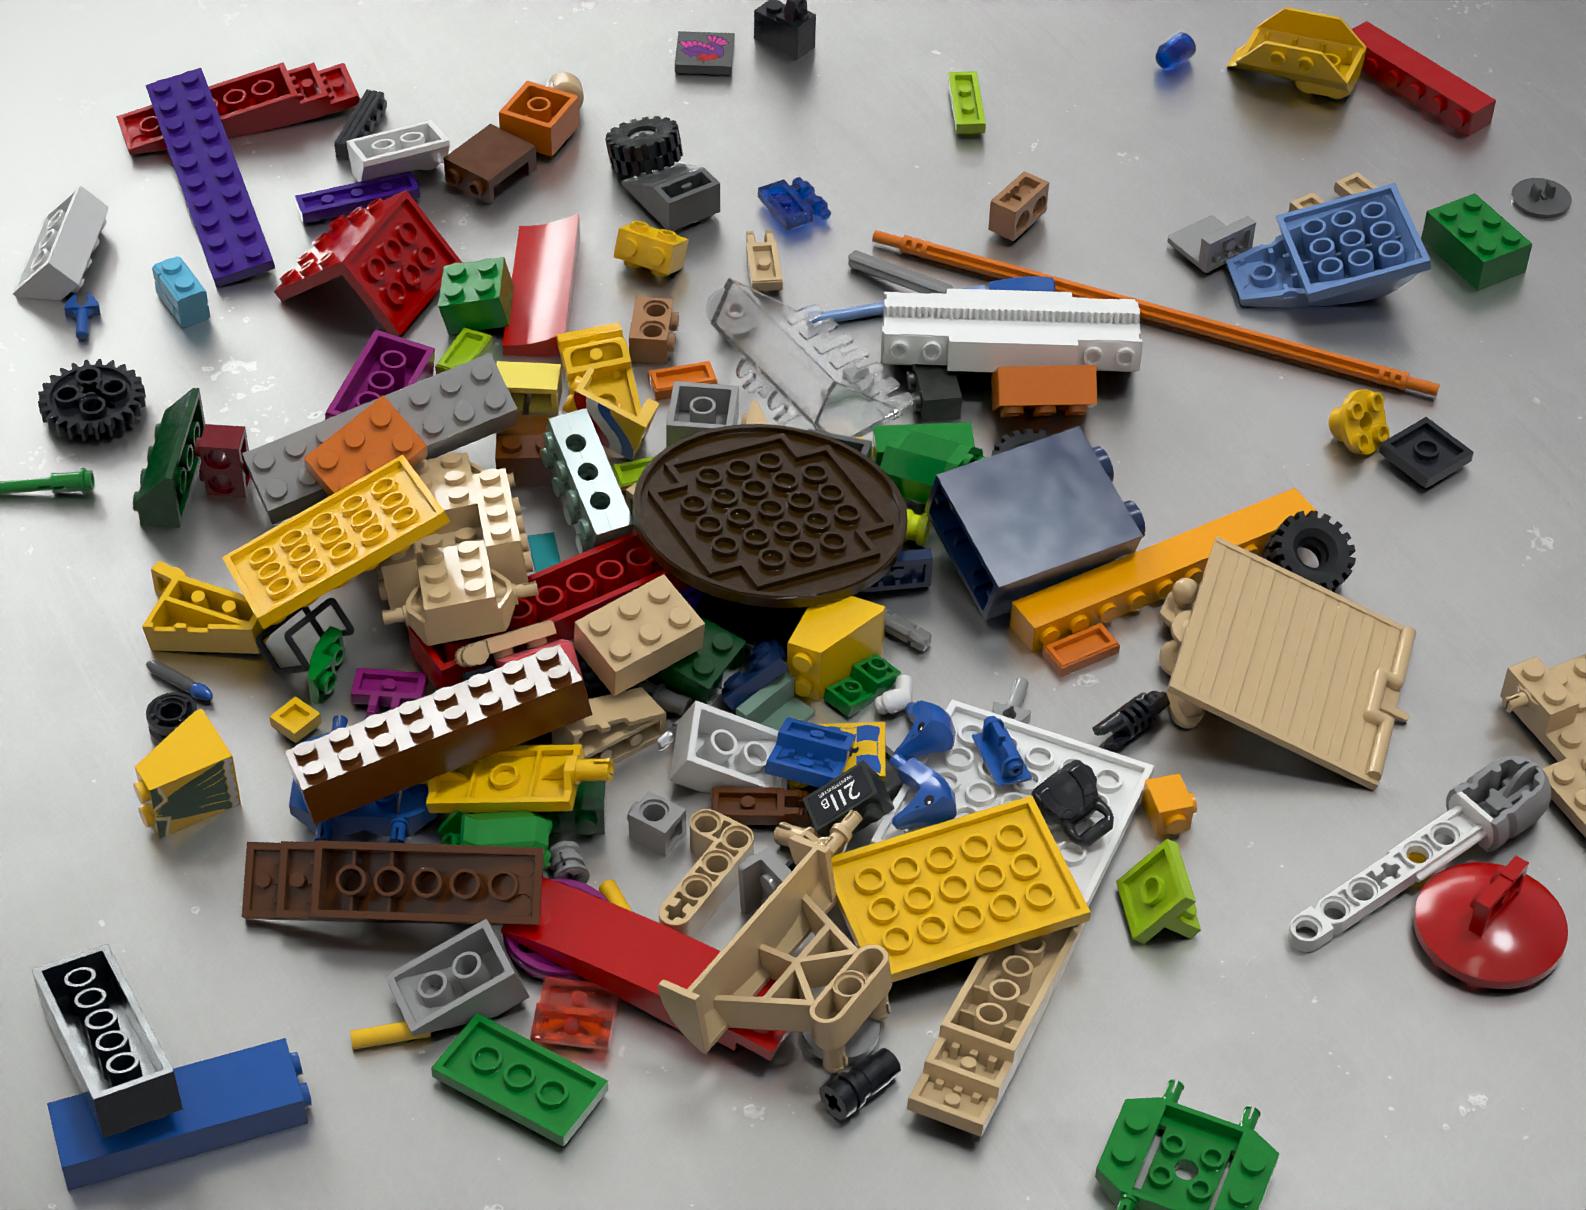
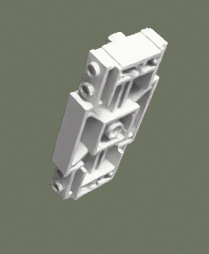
M948 289L947 294L884 292L880 364L947 365L948 371L994 372L998 367L1096 365V371L1136 372L1140 371L1143 343L1139 324L1140 309L1135 299L1072 297V292Z

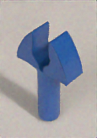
M87 293V302L83 307H80L77 296L74 294L64 306L66 318L76 317V337L79 340L87 339L89 336V316L101 315L98 301L91 294Z

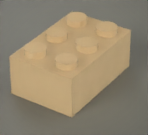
M663 574L575 621L574 647L612 695L616 696L703 647L705 623Z

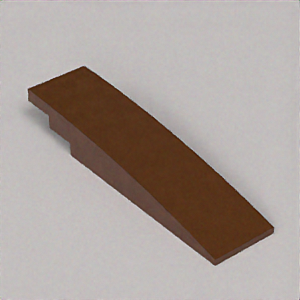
M317 840L315 842L281 841V843L247 842L241 917L244 919L473 925L487 918L491 925H540L544 848Z

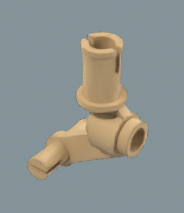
M849 810L840 823H835L831 827L830 836L819 838L815 828L808 827L803 829L790 825L787 822H780V827H776L774 831V841L778 845L789 847L788 839L795 834L830 848L832 858L834 855L846 851L848 842L853 837V830L862 822V816L857 811Z

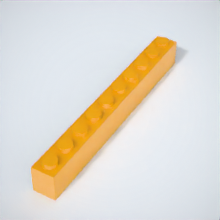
M1296 488L1290 489L1013 601L1010 627L1031 652L1037 651L1047 644L1098 623H1108L1126 613L1137 611L1143 606L1160 599H1166L1167 595L1172 592L1173 585L1181 578H1190L1197 584L1201 583L1213 541L1217 536L1263 557V554L1268 550L1264 546L1270 538L1269 536L1290 515L1294 516L1300 511H1304L1306 516L1311 510H1317Z

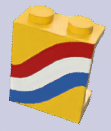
M589 367L583 378L578 375L576 376L568 392L570 395L562 410L570 413L587 408L601 444L633 461L647 436L660 403L647 398L637 416L587 391L595 371Z

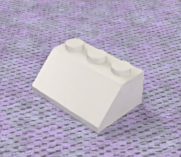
M432 120L346 141L352 174L358 182L419 169L432 170L437 165L444 163L443 158L448 155L450 148L449 139Z

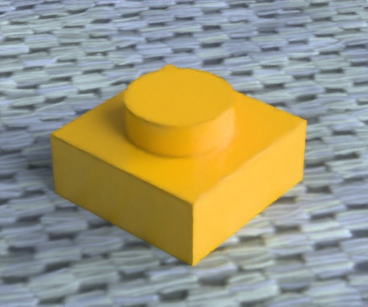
M159 560L151 568L155 593L162 595L175 573L187 576L186 573L178 567H172Z
M296 696L269 716L271 726L295 743L322 723L321 714Z

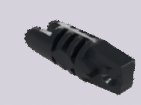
M1163 691L1142 692L1092 727L1094 734L1097 736L1105 735L1109 732L1113 733L1099 747L1114 752L1146 729L1147 726L1154 723L1156 716L1170 705L1167 693Z

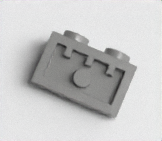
M769 847L758 854L748 856L738 866L740 907L745 915L761 907L792 872Z

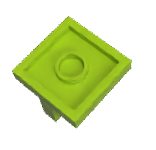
M1166 839L1116 880L1133 940L1145 944L1164 927L1188 938H1192L1201 931L1196 915L1197 908L1194 904L1196 899L1178 843Z

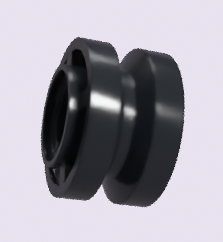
M171 692L162 694L149 703L146 709V719L150 737L156 745L160 744L192 713L197 711L196 703L190 696Z

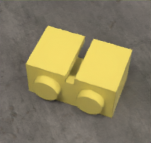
M497 361L496 365L518 412H523L526 393H531L529 413H559L562 394L561 364Z

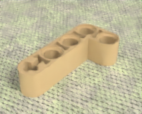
M701 809L692 814L690 818V849L700 859L659 908L660 924L691 938H694L739 884L738 866L748 856L754 854V834L752 830L711 809Z

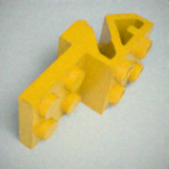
M619 322L556 334L568 391L576 376L578 375L583 378L587 369L591 367L595 371L587 391L635 416L639 414L641 404L632 371L627 342L624 339Z

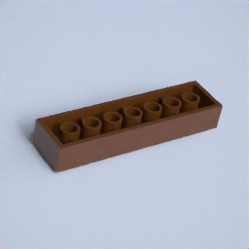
M559 644L554 647L543 648L536 654L523 659L507 662L502 667L490 672L474 675L469 680L454 686L440 688L435 693L418 700L407 701L399 707L382 714L371 715L364 721L354 725L335 729L330 734L313 741L302 742L294 748L284 751L296 787L314 825L593 714L583 679Z

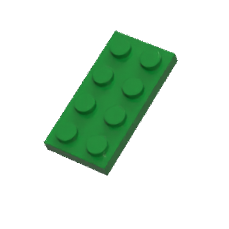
M476 1013L431 1067L433 1078L563 1147L608 1091V1080L479 1013Z

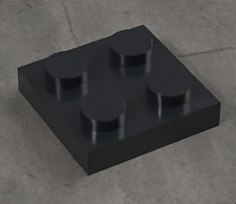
M1424 417L1381 442L1379 448L1381 455L1425 488L1470 463L1474 453L1428 417Z

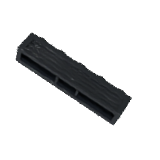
M369 89L365 91L334 142L337 158L350 160L346 141L368 136L373 131L375 123L379 121L381 113L387 107V101L384 98L383 92L371 91Z

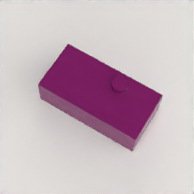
M375 329L326 410L325 420L380 398L382 395L385 396L432 377L434 373L435 348Z

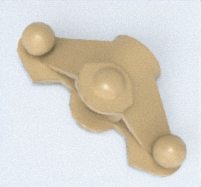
M1181 578L1173 585V590L1167 595L1158 615L1171 628L1174 639L1166 642L1159 654L1160 665L1170 676L1172 675L1199 590L1198 584L1190 578ZM1167 692L1170 701L1167 710L1173 721L1183 728L1197 727L1201 723L1206 710Z

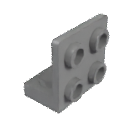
M1211 215L1168 235L1167 242L1207 273L1226 264V260L1252 248L1256 222L1247 216L1226 226L1215 216Z

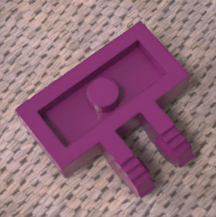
M357 668L350 693L351 702L355 704H368L366 718L379 714L380 706H390V710L395 709L407 701H415L425 697L428 686L427 673Z

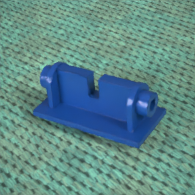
M996 716L987 717L983 722L982 733L973 734L972 739L996 786L1002 787L1032 780L1007 729L1004 728L1003 721L1000 718H996Z

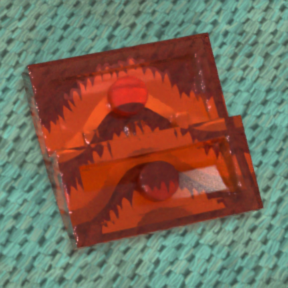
M544 976L540 1002L536 1004L530 1040L533 1042L608 1050L620 1003L619 995L613 992L610 993L608 992L609 990L590 981Z

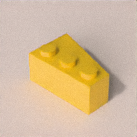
M175 573L142 625L151 651L260 654L261 651L256 644V637L267 629L262 628L243 594ZM269 635L266 639L263 640L264 644H266V642H267V640L269 639L270 635Z

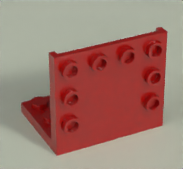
M405 190L385 200L377 198L366 209L360 206L353 210L346 218L341 215L334 219L328 225L330 228L328 233H323L312 243L314 248L305 252L296 260L298 263L297 267L288 270L281 276L280 280L282 283L276 288L274 293L280 301H283L343 275L386 331L391 335L399 336L441 288L444 266L462 263V261L408 191Z

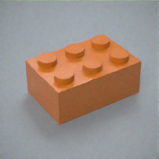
M1096 365L998 367L992 373V412H1000L1002 418L1020 417V414H1024V412H1033V417H1051L1056 411H1065V416L1067 417L1084 416V413H1088L1091 408L1097 405Z
M382 395L305 456L304 464L309 474L331 496L401 455H404L412 468L427 457V444L386 397Z

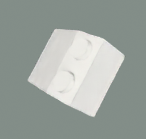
M695 701L677 723L669 781L703 793H711L713 787L785 788L786 790L788 779L765 773L766 762L776 746L779 731Z

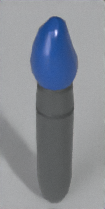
M147 661L146 666L151 673L190 693L192 697L207 701L213 699V694L206 685L196 683L189 677L159 661Z

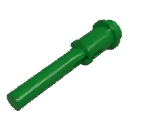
M81 468L78 472L51 473L50 477L0 481V494L51 490L53 494L76 491L88 494L90 490L95 489L94 473L92 470L87 471L86 468Z

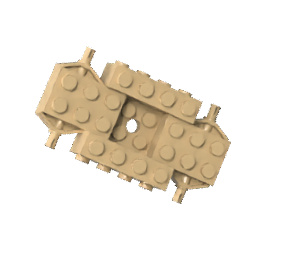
M452 452L445 454L443 457L423 459L413 469L441 505L450 522L444 525L437 533L423 537L411 544L406 551L390 556L376 567L381 601L388 600L390 610H382L384 625L406 621V626L410 625L427 646L506 631L509 627L515 605L519 604L518 599L539 596L536 581L528 582L527 573L534 571L518 497H511L510 487H516L513 473L507 474L506 468L484 470L475 463H470L468 452Z

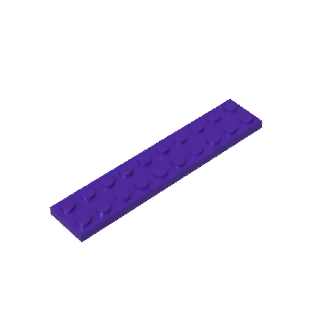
M202 68L186 71L182 74L145 85L216 288L276 269Z

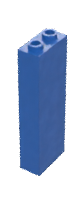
M286 1038L173 1068L183 1110L105 1138L102 1137L83 1094L47 1103L68 1191L308 1124L305 1107L312 1106V1101L307 1083L299 1084L297 1076L303 1074L298 1052L290 1053Z

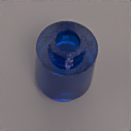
M1176 33L1159 46L1155 55L1157 64L1164 70L1177 69L1196 53L1195 42L1187 33Z

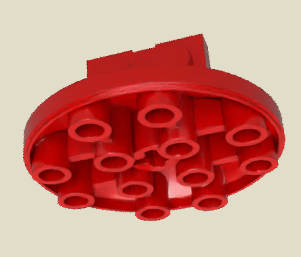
M1516 855L1507 866L1486 862H1471L1455 865L1437 873L1421 889L1415 905L1413 919L1418 941L1426 954L1431 958L1433 964L1452 976L1465 981L1471 987L1511 989L1536 983L1556 968L1564 954L1568 940L1566 916L1553 894L1540 882L1526 874L1529 862Z

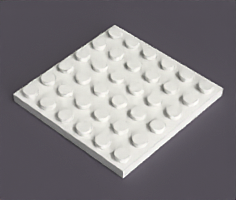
M952 699L946 711L949 713L956 731L953 748L941 753L924 755L917 760L942 775L952 788L956 799L957 815L955 818L1031 796V792L1039 784L1073 760H1080L1092 768L1097 777L1096 787L1098 795L1112 810L1114 816L1113 829L1088 847L1075 844L1066 836L1059 824L1051 820H1045L1089 907L1142 799L1145 780L1151 779L1153 776L1154 765ZM996 716V718H1000L1003 721L1004 728L1007 729L1032 780L1002 787L996 786L972 739L973 734L982 733L983 722L987 717ZM903 784L893 801L895 809L885 815L871 840V844L929 827L919 826L899 830L892 824L894 816L911 802L916 796L917 790ZM1095 811L1090 818L1075 826L1077 834L1080 835L1101 820L1104 815Z

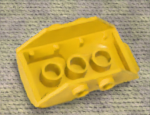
M1285 7L1256 26L1248 42L1236 49L1227 68L1275 75L1295 81L1296 87L1304 93H1314L1329 96L1332 99H1342L1352 92L1360 76L1367 47L1341 17Z

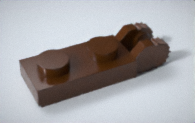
M713 787L711 790V810L717 811L743 825H779L780 822H787L793 826L807 828V826L813 824L803 801V798L810 795L811 792L773 787Z

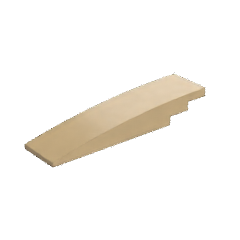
M1087 922L980 955L941 1023L939 1037L924 1061L923 1073L908 1097V1110L982 1136L1039 1025Z

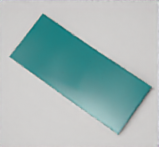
M554 532L528 535L535 572L561 562Z

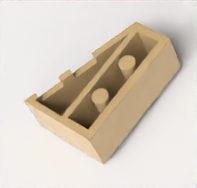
M642 687L623 691L616 696L610 694L589 699L593 715L551 731L552 745L582 744L585 752L584 759L612 758L613 764L666 737V712Z

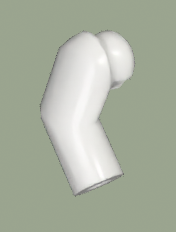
M897 676L895 689L883 693V696H878L875 699L874 705L878 713L885 715L888 712L894 714L905 710L906 705L912 699L913 679L911 676Z

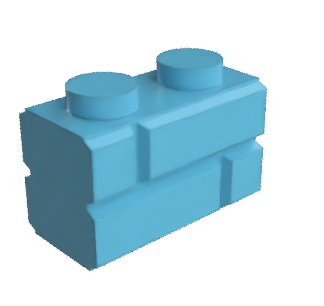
M181 257L168 258L154 264L152 271L153 277L156 280L154 281L156 293L172 315L176 317L181 327L186 328L206 321L211 317L207 304V291Z

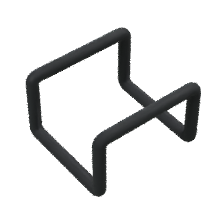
M328 598L312 611L308 606L301 607L289 614L282 622L271 625L256 637L258 648L276 674L285 675L306 672L310 669L308 661L291 636L310 622L321 638L324 631L315 617L330 605L346 628L342 630V636L354 634V627L336 599ZM302 610L305 617L288 629L284 635L285 641L301 665L280 668L263 640Z

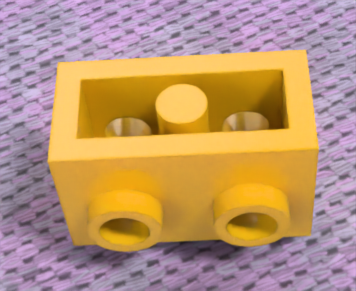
M631 221L630 224L618 229L613 257L623 260V264L633 268H640L642 266L651 269V273L654 275L666 277L684 267L689 239L678 236L670 230H659L649 227V224L645 222Z

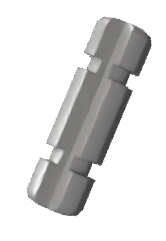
M885 608L884 630L905 643L911 641L910 645L919 651H924L931 644L932 635L930 632L921 627L917 630L916 624L896 613L891 615V610Z

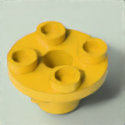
M1368 389L1355 390L1345 398L1342 407H1337L1330 413L1328 419L1330 432L1333 436L1337 437L1338 441L1344 442L1345 446L1352 453L1358 455L1371 454L1378 449L1381 442L1389 438L1390 430L1386 425L1384 398L1379 392H1373Z

